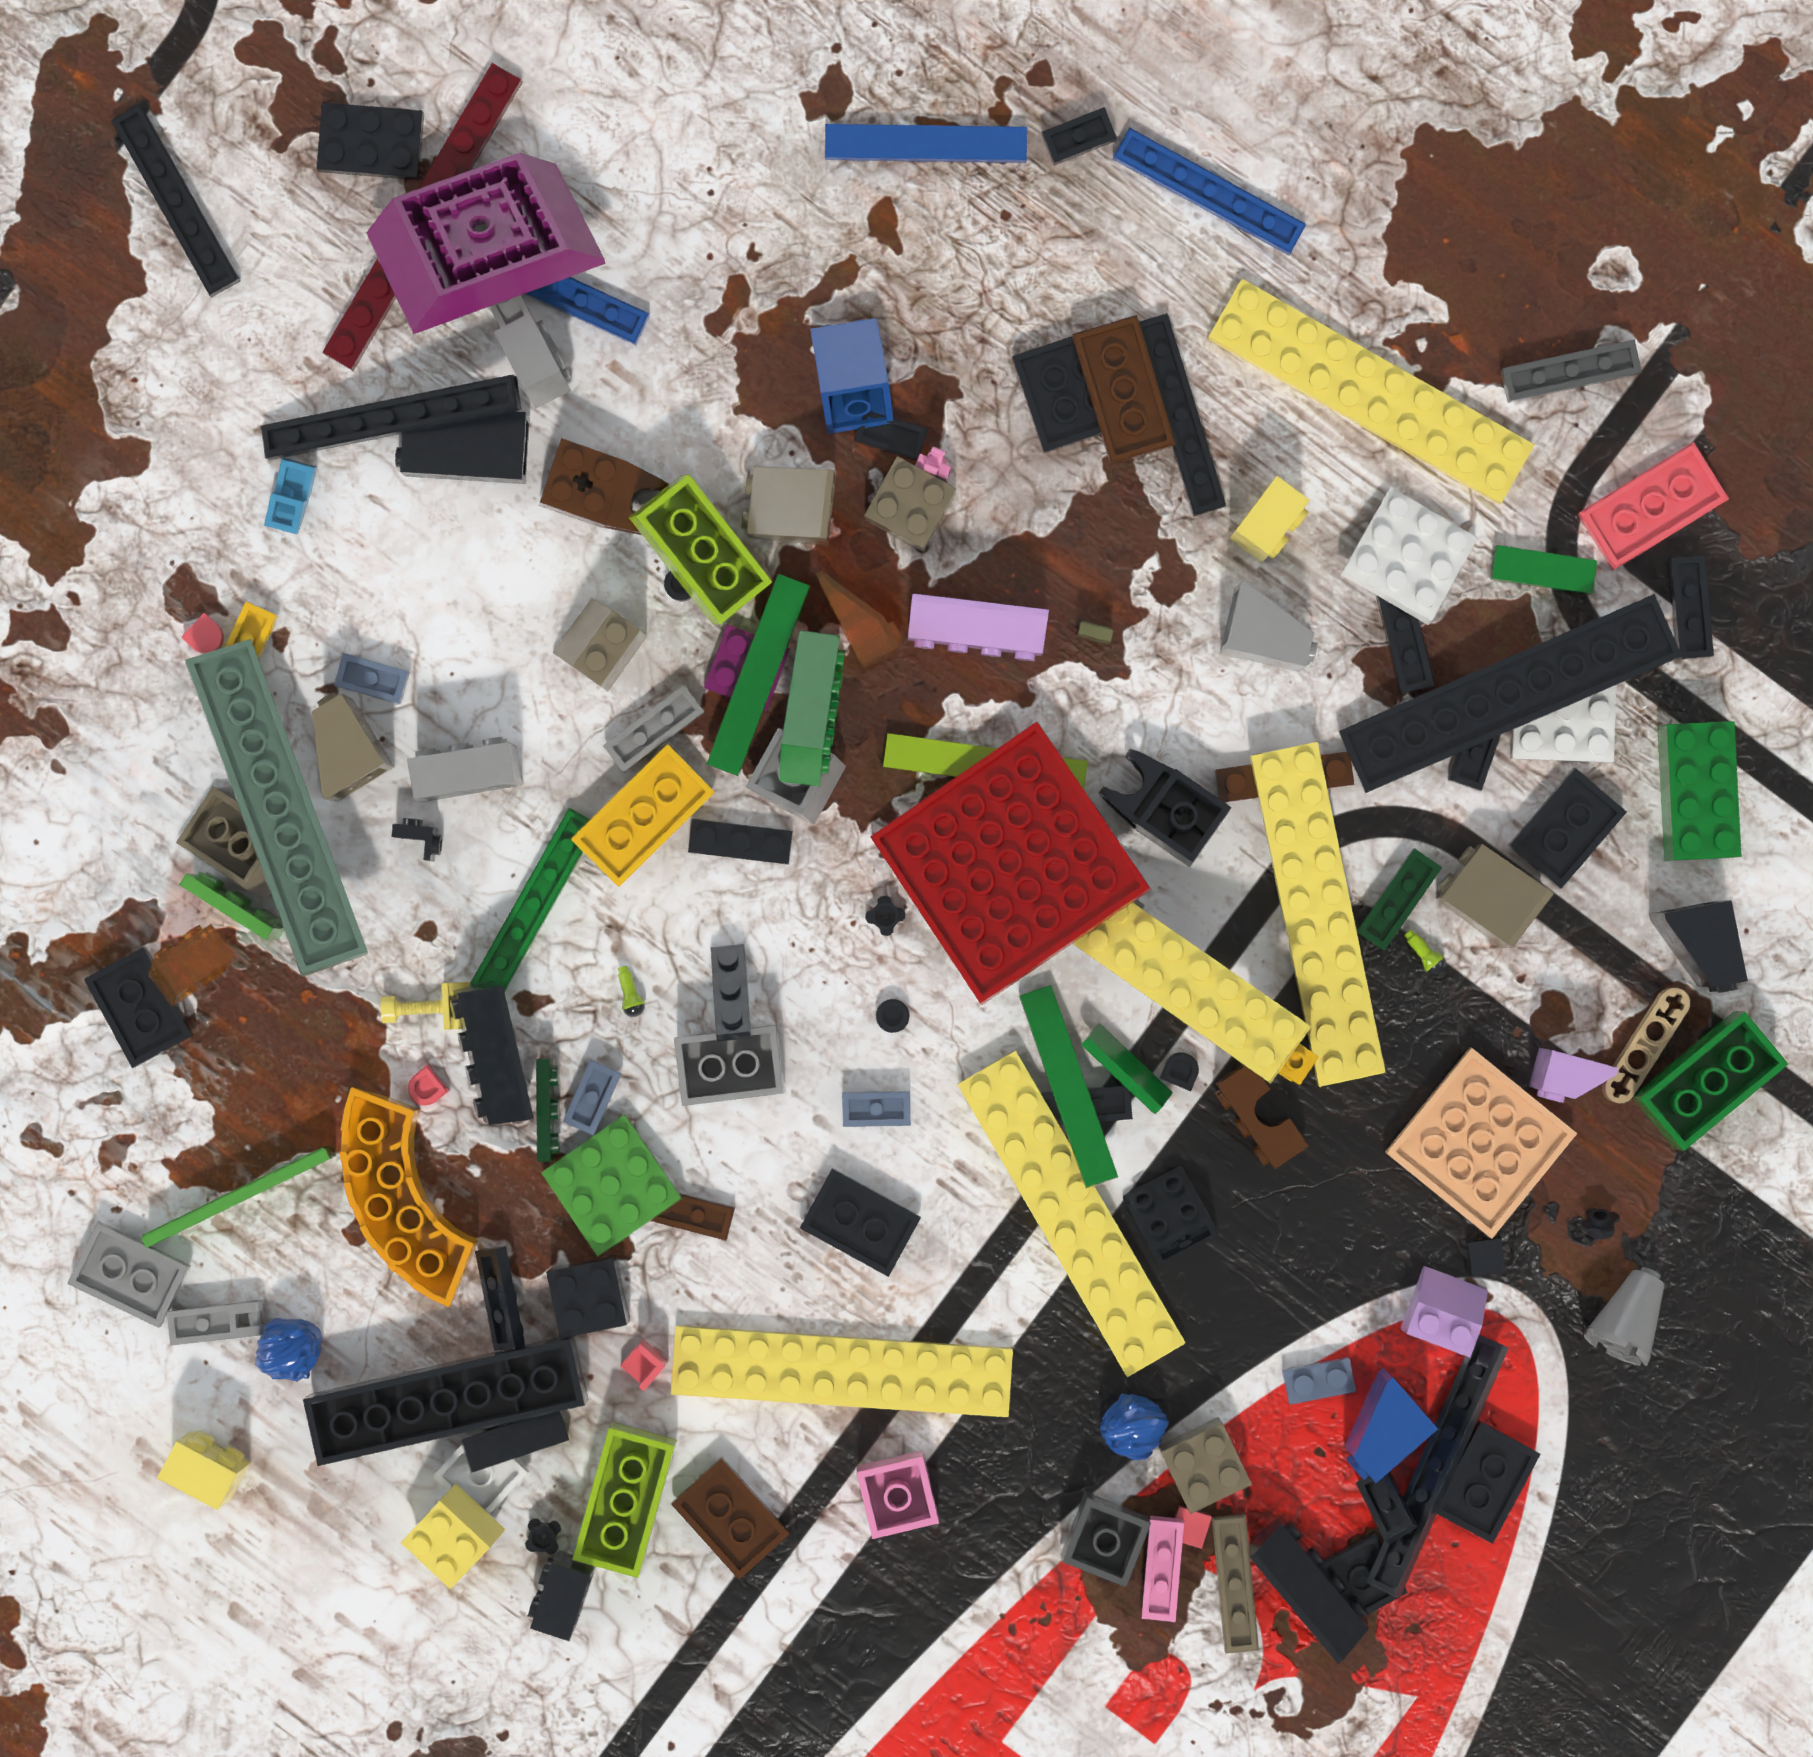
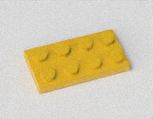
M666 744L571 840L620 887L715 792Z

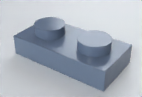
M343 653L334 686L401 705L410 672Z
M591 1059L563 1122L594 1136L622 1073Z
M910 1091L842 1092L843 1127L911 1126Z
M1349 1357L1282 1370L1289 1405L1356 1392Z

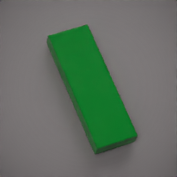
M1496 545L1490 580L1591 595L1597 560Z
M1100 1023L1082 1042L1081 1045L1152 1113L1156 1114L1173 1092Z

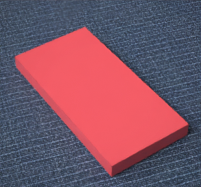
M1693 442L1582 510L1577 515L1613 571L1729 500Z

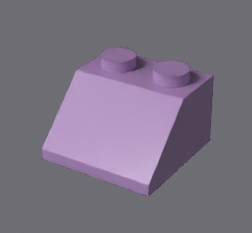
M1539 1048L1529 1087L1538 1089L1537 1096L1563 1103L1565 1097L1576 1099L1616 1076L1619 1068L1554 1050Z
M1423 1266L1400 1329L1411 1336L1471 1357L1482 1328L1488 1290Z

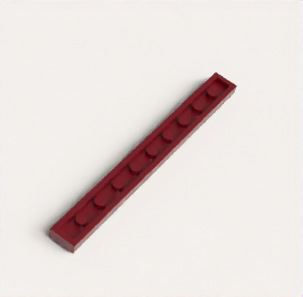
M491 63L418 189L472 170L523 82L520 78ZM378 258L322 352L353 372L396 300Z

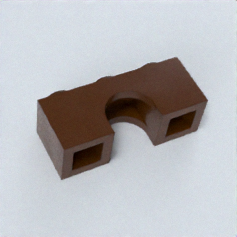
M1242 1064L1215 1083L1219 1089L1214 1093L1225 1110L1231 1107L1238 1119L1233 1121L1244 1138L1249 1135L1252 1137L1257 1145L1252 1150L1263 1166L1269 1163L1271 1167L1276 1169L1309 1147L1289 1117L1285 1116L1280 1121L1271 1125L1262 1124L1257 1119L1255 1114L1256 1102L1262 1095L1270 1091V1088L1264 1079Z

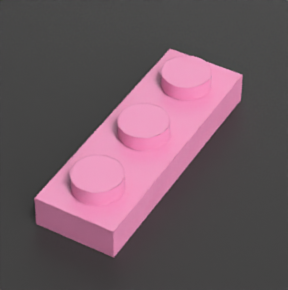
M1150 1516L1151 1525L1148 1537L1142 1619L1176 1622L1184 1519Z

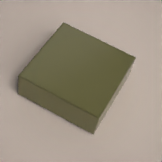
M1082 621L1079 624L1076 636L1109 645L1114 630L1109 627Z

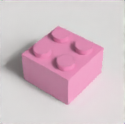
M923 1450L857 1466L856 1473L872 1539L939 1523V1515Z

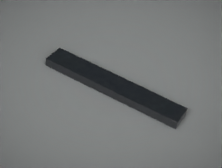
M138 104L111 120L112 124L209 296L214 297L239 283L241 280L143 106Z
M1168 313L1139 321L1176 443L1172 450L1192 515L1195 517L1225 508L1224 496Z

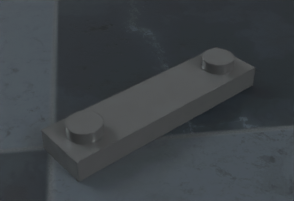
M1635 339L1510 366L1500 370L1508 403L1642 373Z

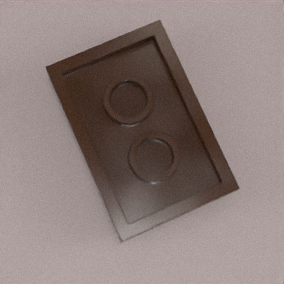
M723 1457L716 1461L671 1503L738 1580L790 1534V1531Z

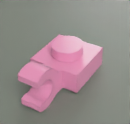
M934 446L931 452L928 453V456L920 454L915 464L916 467L945 483L951 472V466L946 465L947 459L944 458L946 451Z

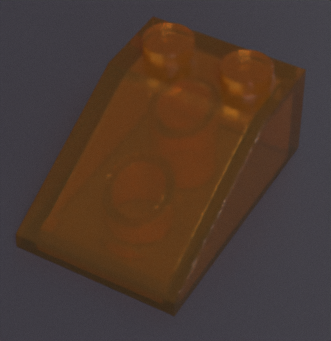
M823 571L816 574L817 581L863 671L899 653L898 644L902 643V637L893 621L887 624L883 615Z

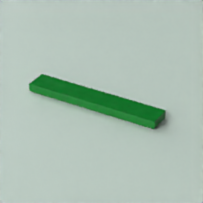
M780 574L777 575L706 763L707 765L739 777L810 585Z
M568 808L471 980L470 985L494 981L503 985L504 992L506 991L584 853L571 838L590 820L589 818Z
M1049 985L1020 995L1019 998L1085 1188L1087 1189L1118 1178L1052 986Z

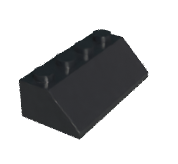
M489 981L453 990L455 999L450 1000V1007L454 1020L460 1019L462 1032L457 1035L462 1053H468L470 1065L465 1066L470 1086L475 1085L478 1098L473 1099L477 1118L483 1117V1121L488 1125L534 1119L503 985Z
M1280 1515L1249 1540L1250 1559L1337 1664H1339L1369 1630L1368 1619L1366 1618L1369 1616V1613L1358 1599L1352 1601L1344 1592L1347 1590V1586L1335 1572L1330 1575L1322 1567L1326 1563L1324 1558L1314 1546L1309 1549L1301 1540L1304 1535L1299 1527L1292 1520L1286 1522Z

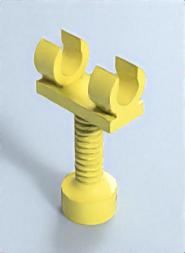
M470 982L441 983L442 1000L401 1003L397 1001L396 996H382L380 1004L382 1023H397L398 1017L402 1016V1014L404 1016L409 1014L419 1015V1013L420 1015L422 1013L436 1014V1012L439 1014L440 1012L443 1014L444 1030L462 1029L460 1019L454 1020L452 1017L450 1000L451 996H454L453 990L469 987Z

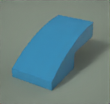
M287 458L281 460L275 492H272L264 526L293 534L299 533L311 495L317 466Z

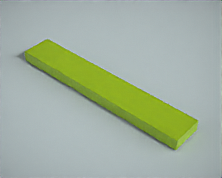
M887 733L883 767L957 777L998 748ZM1062 757L1084 789L1088 761Z

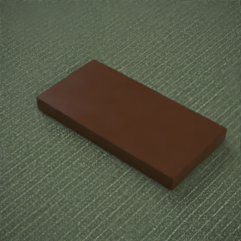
M1131 316L1072 334V340L1110 465L1174 447L1176 443L1138 316Z

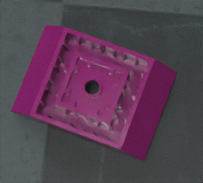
M523 153L511 155L392 198L366 232L413 335L606 264L557 165ZM484 224L488 226L486 230L481 232L473 230L478 225Z

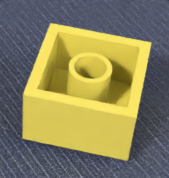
M1276 476L1229 539L1261 563L1268 556L1274 559L1289 540L1284 536L1289 529L1294 532L1308 515L1309 511L1305 509V506L1310 500Z
M191 1431L176 1441L157 1479L219 1510L232 1499L251 1462L243 1459L245 1455L241 1451L229 1446L224 1449L215 1444V1439L211 1435L202 1431H196V1433Z
M455 1483L403 1539L401 1544L451 1589L489 1550L505 1531V1528Z

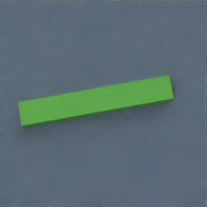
M331 1146L322 1147L143 1234L141 1239L145 1248L153 1246L336 1157Z

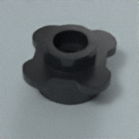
M881 896L878 898V904L875 908L867 911L865 919L867 923L876 925L883 936H890L893 933L894 926L899 921L905 919L906 913L903 908L894 906L891 903L890 897ZM888 913V919H883L882 914Z
M1592 1208L1587 1210V1219L1582 1221L1581 1228L1587 1231L1588 1235L1594 1239H1607L1614 1234V1225L1619 1222L1620 1216L1618 1213L1609 1212L1606 1209Z
M538 1518L531 1519L528 1523L530 1533L528 1540L525 1542L526 1549L530 1552H546L550 1555L556 1553L559 1548L556 1542L557 1534L561 1531V1525L557 1521L547 1523L541 1522ZM540 1534H546V1539H541Z

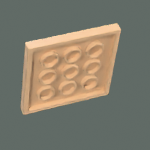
M1469 1047L1385 1153L1492 1239L1577 1133L1473 1048Z

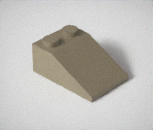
M212 786L176 843L243 888L266 900L270 895V891L236 800Z

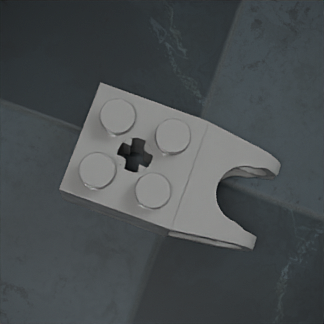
M519 295L490 306L500 327L494 333L523 390L535 409L570 392L571 389L566 380L572 378L543 321L535 322L522 296Z

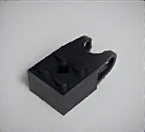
M1129 749L1125 757L1141 774L1143 779L1142 788L1134 794H1122L1103 786L1098 792L1099 796L1137 832L1190 868L1232 807L1179 770L1173 769L1139 751ZM1184 812L1189 815L1187 821L1191 823L1189 825L1185 823L1183 825L1178 824L1174 814L1181 816Z

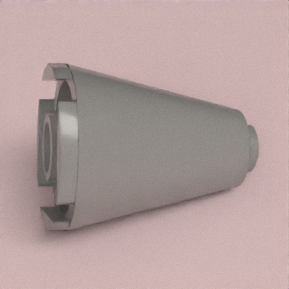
M1642 1267L1641 1270H1633L1587 1328L1584 1334L1585 1339L1595 1347L1598 1342L1602 1343L1607 1348L1605 1353L1633 1365L1640 1366L1643 1363L1647 1366L1651 1358L1664 1290V1283L1659 1280L1661 1275L1646 1267Z

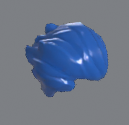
M272 1319L264 1326V1334L257 1341L258 1349L256 1351L255 1365L262 1373L269 1375L272 1379L296 1382L303 1378L308 1379L310 1371L315 1366L321 1353L323 1338L320 1329L313 1323L303 1319Z
M1121 1394L1119 1400L1105 1412L1104 1417L1101 1419L1100 1432L1103 1439H1105V1444L1109 1445V1448L1116 1454L1126 1456L1133 1461L1146 1460L1153 1454V1450L1161 1444L1162 1436L1165 1434L1169 1421L1167 1415L1159 1408V1405L1148 1398L1134 1394Z

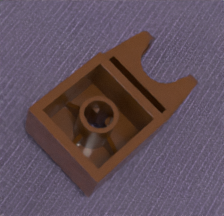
M561 438L538 506L600 528L642 535L628 518L633 514L631 509L633 495L642 490L661 492L669 484L625 460ZM581 475L588 477L587 482L591 483V489L586 487L584 492L577 490L578 484L573 482L574 477L580 478Z

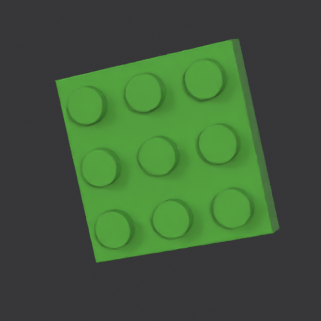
M627 1115L621 1116L541 1172L597 1257L606 1253L682 1199V1196Z

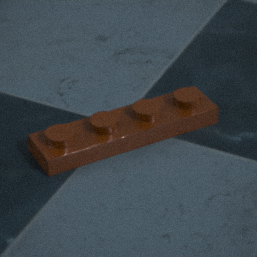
M1348 752L1320 755L1327 789L1354 785L1352 764ZM1252 765L1215 770L1218 797L1223 802L1258 798Z

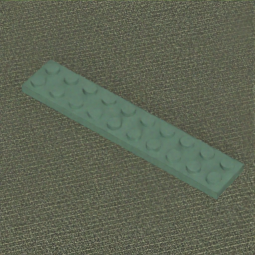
M251 639L186 659V667L301 977L367 955L366 945Z

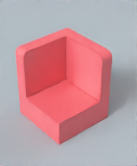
M642 1339L620 1367L640 1383L639 1388L645 1391L666 1366L668 1360Z

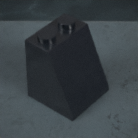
M1732 900L1711 901L1649 914L1650 921L1697 987H1708L1709 992L1717 991L1722 993L1737 990V983L1748 981Z

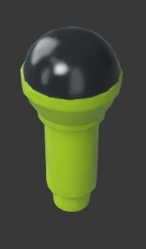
M1411 929L1404 935L1410 946L1422 958L1421 961L1426 972L1435 975L1445 969L1446 960L1443 954L1435 950L1432 951L1418 933Z
M622 966L618 968V978L624 995L622 1010L629 1017H637L645 1010V1001L636 992L628 966Z

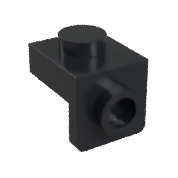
M402 818V824L392 825L391 837L425 841L424 861L435 862V856L441 855L443 839L442 835H437L438 828L422 826L423 820Z

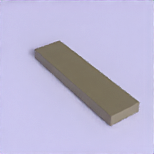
M1245 1513L1212 1516L1211 1524L1224 1652L1227 1654L1259 1650L1246 1515Z

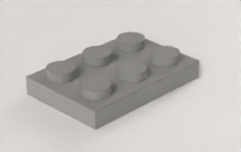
M99 1221L96 1223L67 1284L159 1328L162 1326L167 1316V1311L170 1310L191 1265L152 1246L145 1248L142 1241Z

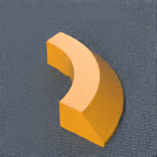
M351 1087L341 1125L340 1161H342L346 1196L360 1225V1230L372 1249H375L393 1273L398 1274L411 1285L410 1287L429 1299L450 1307L468 1270L479 1240L467 1235L447 1221L435 1208L422 1186L414 1153L415 1129L421 1109L387 1096Z

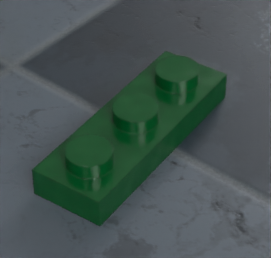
M1413 848L1356 929L1357 933L1382 951H1385L1442 867Z
M553 1058L536 1059L537 1162H550L554 1160V1154L560 1152L559 1133H554V1120H559L560 1104L559 1099H554L553 1087L559 1086V1066L553 1065Z

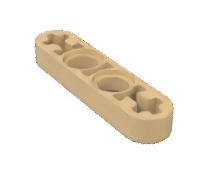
M1666 988L1658 994L1613 1064V1067L1619 1068L1617 1075L1602 1083V1092L1609 1101L1625 1103L1635 1095L1689 1010L1690 998L1684 990ZM1677 994L1679 996L1677 1002L1681 1006L1679 1009L1672 1008L1666 1016L1673 1018L1672 1022L1669 1023L1665 1018L1656 1016L1657 1010L1660 1013H1665L1668 1009L1669 1003L1665 1001L1667 996L1674 997ZM1654 1021L1659 1022L1664 1028L1663 1036L1657 1041L1650 1040L1646 1034L1647 1026ZM1640 1050L1644 1053L1646 1061L1642 1068L1633 1069L1629 1065L1628 1056L1632 1051ZM1622 1067L1626 1072L1635 1074V1080L1627 1077L1623 1083V1087L1626 1089L1625 1094L1618 1093L1614 1096L1615 1089L1611 1087L1612 1082H1620L1625 1076L1624 1073L1619 1072L1620 1068Z

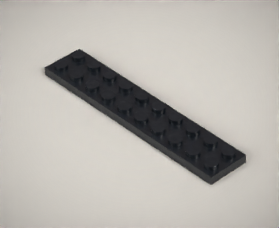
M1655 594L1338 732L1366 794L1682 657V654Z

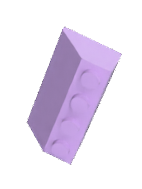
M913 594L908 641H914V647L923 649H934V644L948 645L947 651L967 653L968 648L981 649V655L1001 657V652L1015 653L1014 659L1035 661V656H1042L1049 610Z

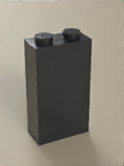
M514 411L402 434V447L396 448L395 465L400 467V473L405 477L526 484L530 417L526 412Z

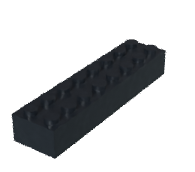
M575 1336L563 1339H560V1337L526 1344L524 1347L495 1351L315 1392L306 1396L303 1399L317 1466L581 1407L585 1406L589 1399Z

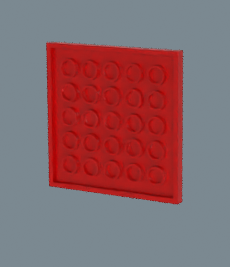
M1038 722L1026 728L870 836L981 1005L1152 890Z

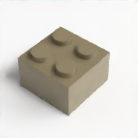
M897 456L864 515L865 521L924 553L952 503L957 489Z
M1219 1417L1158 1446L1190 1514L1252 1485Z

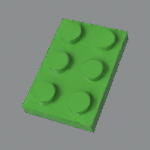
M202 872L198 874H185L179 884L181 887L263 939L279 940L284 933L283 926L278 924L280 918L264 908L263 910L254 909L250 906L252 900L236 890L234 892L221 888L224 882L208 872L206 874Z

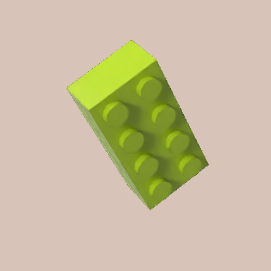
M689 474L680 475L628 517L711 624L721 625L772 583L768 575Z
M612 1421L608 1428L572 1560L635 1578L639 1577L677 1439Z

